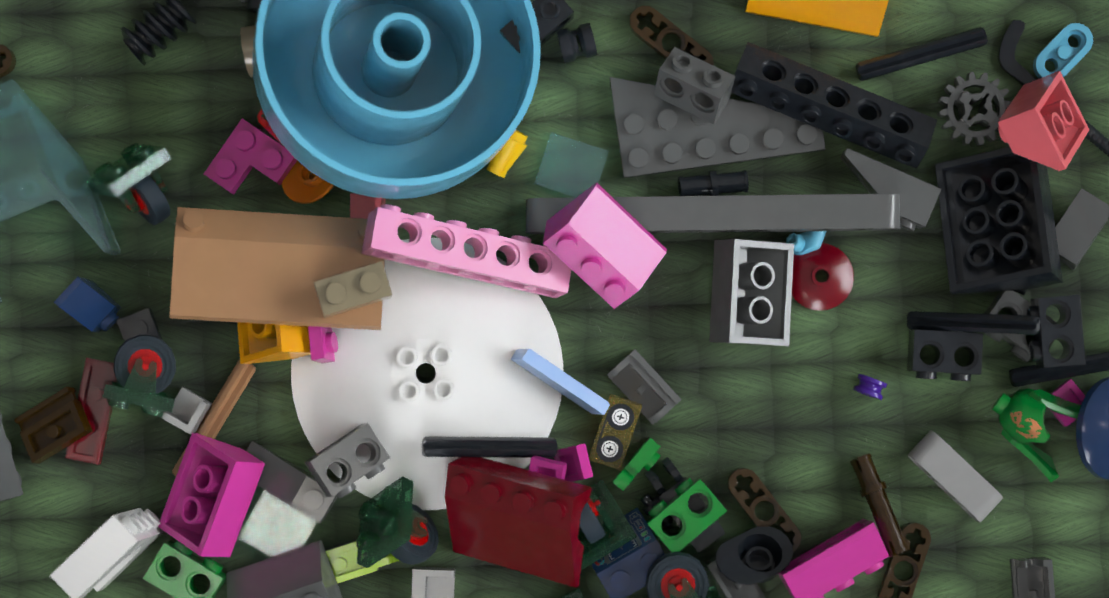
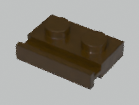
M74 387L63 388L14 419L15 423L19 424L21 428L20 435L32 463L40 464L92 432L82 404L76 399Z

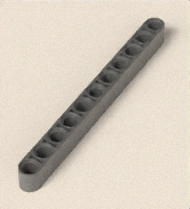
M900 194L613 197L649 233L888 231L901 229ZM575 198L526 199V234H544L546 221Z

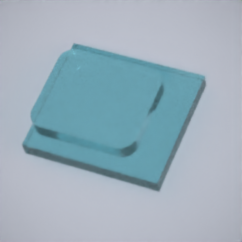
M551 132L534 184L577 198L596 182L599 184L609 151Z
M264 490L238 539L270 556H275L304 546L317 521Z

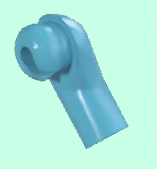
M807 231L797 235L792 233L787 237L786 243L794 244V255H804L821 247L827 231Z

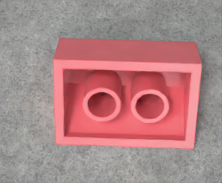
M1060 71L1023 85L997 122L1001 139L1009 144L1013 153L1058 171L1067 168L1090 130Z

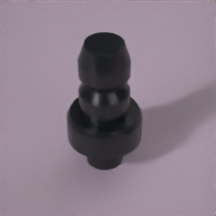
M647 493L640 499L644 504L642 510L646 515L650 516L648 511L660 502L658 496L652 498ZM671 515L663 519L661 526L668 528L673 523Z

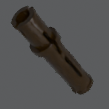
M866 454L858 457L857 460L853 459L850 463L862 488L859 491L861 497H865L890 558L906 552L910 548L906 543L885 492L887 485L885 481L881 482L871 454Z

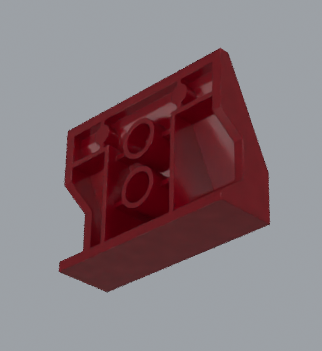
M460 457L448 463L445 488V502L453 552L576 588L579 586L584 546L578 540L581 511L591 495L592 487L482 457Z

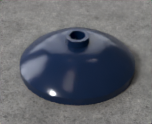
M1109 377L1099 380L1088 391L1081 404L1076 425L1077 448L1084 466L1094 476L1109 480Z

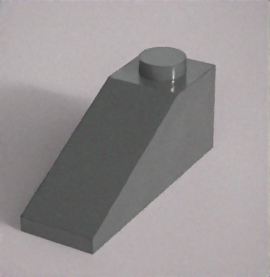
M847 148L843 151L840 157L841 160L870 194H900L901 228L914 232L915 228L922 229L926 227L942 189Z
M252 441L246 451L265 463L257 485L315 521L323 522L334 505L337 495L326 497L312 474Z

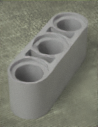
M932 430L907 455L912 462L978 523H981L1003 499V496Z

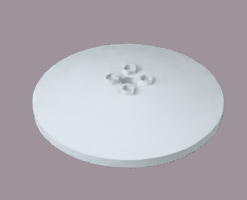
M431 238L432 246L437 250H442L440 238ZM405 239V240H402V241H403V242H406V243H409V240H410V239ZM464 243V252L467 256L474 258V248L470 244ZM497 257L499 263L506 266L507 263ZM385 259L384 269L392 291V297L382 302L381 330L332 328V332H335L338 340V351L334 352L335 362L319 363L312 361L311 354L292 359L291 386L293 401L304 434L316 453L357 426L364 423L370 425L390 459L382 463L385 469L376 476L367 479L364 475L355 481L354 484L357 487L355 490L367 497L392 506L410 503L419 506L422 510L446 509L445 488L448 463L460 457L423 456L421 450L423 438H548L557 417L562 394L512 361L511 358L517 349H531L563 371L561 345L550 313L538 294ZM424 363L431 364L436 371L434 380L427 384L420 382L416 376L417 368ZM362 443L356 449V457L361 463H366L370 459L371 451L366 444ZM482 457L523 469L530 464L531 457ZM337 463L330 464L328 468L341 479V467Z

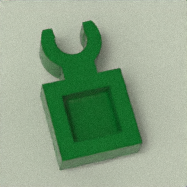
M648 437L612 482L624 491L642 468L649 471L661 456L657 453L661 446Z

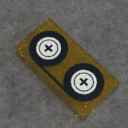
M610 394L608 399L610 406L605 415L602 416L589 460L621 470L642 409V404Z

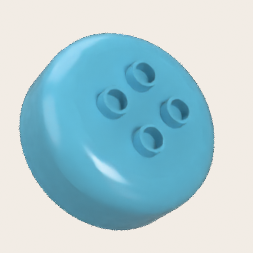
M262 0L253 40V78L261 108L271 129L291 155L309 171L324 181L355 194L384 199L416 198L447 190L465 181L487 165L503 148L524 118L532 101L540 69L541 48L538 24L530 0ZM511 20H513L514 26H517V34L520 37V53L500 34V30Z

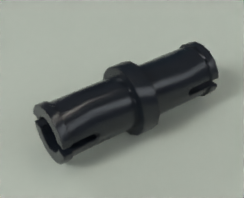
M746 170L717 174L716 171H708V175L678 177L679 196H719V194L745 193L749 190Z

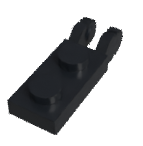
M666 457L662 460L663 467L677 482L675 485L665 490L655 472H652L650 469L644 474L658 492L660 501L664 500L668 503L677 496L674 491L675 488L687 478H683L671 460ZM698 493L692 494L688 499V507L692 511L699 512L706 507ZM671 515L680 527V519L677 516ZM716 520L691 541V544L699 553L726 532Z

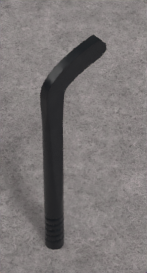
M1013 20L1001 42L998 59L1000 66L1005 72L1020 84L1025 85L1037 79L1015 59L1016 46L1025 29V22ZM1086 121L1090 130L1085 137L1109 157V139L1104 137L1102 133Z

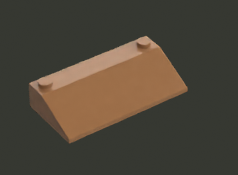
M177 207L170 318L381 330L383 300L324 318L314 282L381 261L385 267V259L362 254L368 219Z

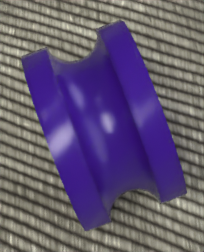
M858 374L857 378L860 382L857 386H854L853 390L882 400L881 390L887 388L888 384L869 376Z

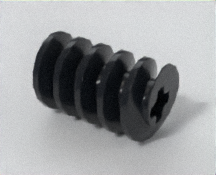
M165 0V6L154 1L152 3L156 12L154 15L144 9L142 11L144 23L135 18L131 20L134 31H130L125 27L120 28L124 38L123 41L144 66L146 65L143 57L144 53L151 58L156 57L154 45L163 50L167 48L165 36L173 41L177 40L175 28L184 33L188 31L186 19L197 24L179 0Z

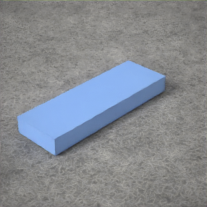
M517 349L511 358L512 361L591 414L605 415L610 406L609 402L531 349Z

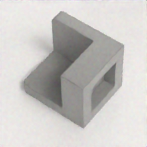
M182 387L169 411H164L161 418L189 434L196 433L213 403Z
M414 567L412 569L411 598H454L455 568Z

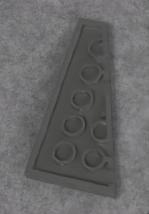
M613 77L609 78L623 178L824 151L826 149L823 130L760 104L730 99L715 124H712L654 96L656 85Z

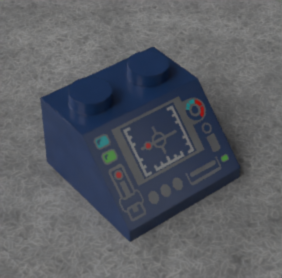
M638 507L604 526L603 529L606 535L598 541L590 543L587 538L580 540L588 560L610 598H626L645 587L648 570L655 560L665 554Z

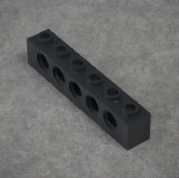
M747 42L734 73L735 80L731 93L915 169L918 168L929 148L937 123L935 118L750 42Z

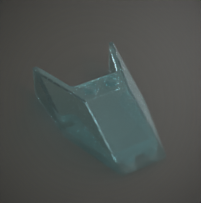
M11 79L0 84V222L50 201L57 200L105 253L115 256L121 254L84 160L15 80Z

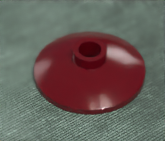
M822 243L818 250L804 255H794L792 297L800 305L811 310L823 311L838 306L848 297L854 282V272L849 258L839 248ZM818 270H824L827 273V280L823 283L818 282L815 278Z

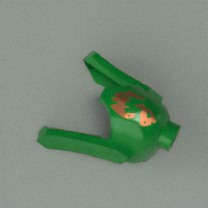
M1019 389L1010 396L1002 393L991 409L999 414L998 419L1003 427L1001 434L1028 457L1048 478L1050 483L1053 482L1059 475L1052 457L1030 442L1045 443L1051 436L1046 431L1044 425L1046 407L1054 412L1077 419L1081 405L1064 400L1041 389Z

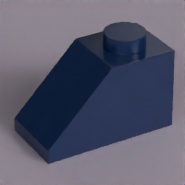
M77 277L54 301L58 307L91 332L98 333L101 330L106 332L119 319L117 312L122 308L93 280Z

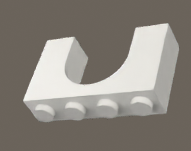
M141 508L113 515L50 576L70 598H83L93 588L97 592L105 589L163 533L158 527L161 524L160 520L149 509L143 511Z

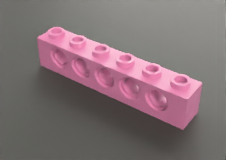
M381 205L368 214L362 254L552 298H558L568 293L571 269L544 244L543 246L532 244L531 239L528 237L511 236V238L499 236V231L490 228H480L479 231L469 229L467 224L461 221L448 220L446 223L435 221L434 216L431 214L416 212L414 215L402 213L401 208L394 205ZM398 227L404 228L409 233V243L403 242L398 237ZM431 235L440 238L442 250H437L432 246ZM464 243H468L474 248V258L466 255ZM497 250L505 254L507 258L506 266L497 260ZM529 258L534 259L538 263V273L530 269Z

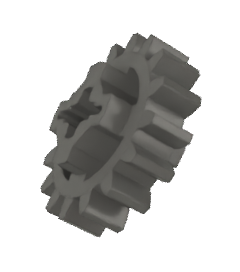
M969 72L966 76V81L960 75L954 79L956 88L948 84L943 90L949 96L938 99V103L944 105L945 109L939 111L937 117H946L947 120L941 128L944 130L951 127L953 132L950 138L954 140L958 136H962V144L965 146L972 139H974L976 146L983 145L984 137L990 143L996 140L994 131L999 133L997 122L1012 102L1005 101L1003 98L1009 92L1008 88L999 91L997 86L1000 80L997 78L991 83L988 82V73L985 72L980 75L979 79H976L974 72ZM970 87L982 89L976 94H970L967 90L963 91V89ZM992 98L996 104V113L992 110ZM983 99L979 104V113L967 120L971 114V105ZM953 105H955L958 108V120H956ZM975 124L988 128L982 131L968 130L970 126Z

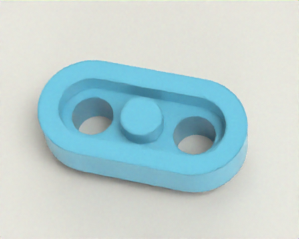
M1072 23L1064 27L1035 57L1033 62L1035 75L1040 79L1060 71L1064 78L1090 51L1093 45V35L1090 29L1080 23ZM1070 36H1073L1078 40V46L1076 48H1073L1068 44V38ZM1046 61H1052L1055 64L1054 72L1046 70Z

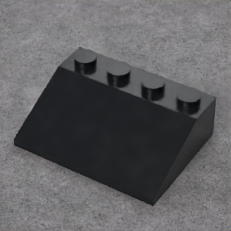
M1010 147L935 164L937 186L942 189L939 194L949 286L952 294L1027 290L1063 283L1047 166L1013 153Z

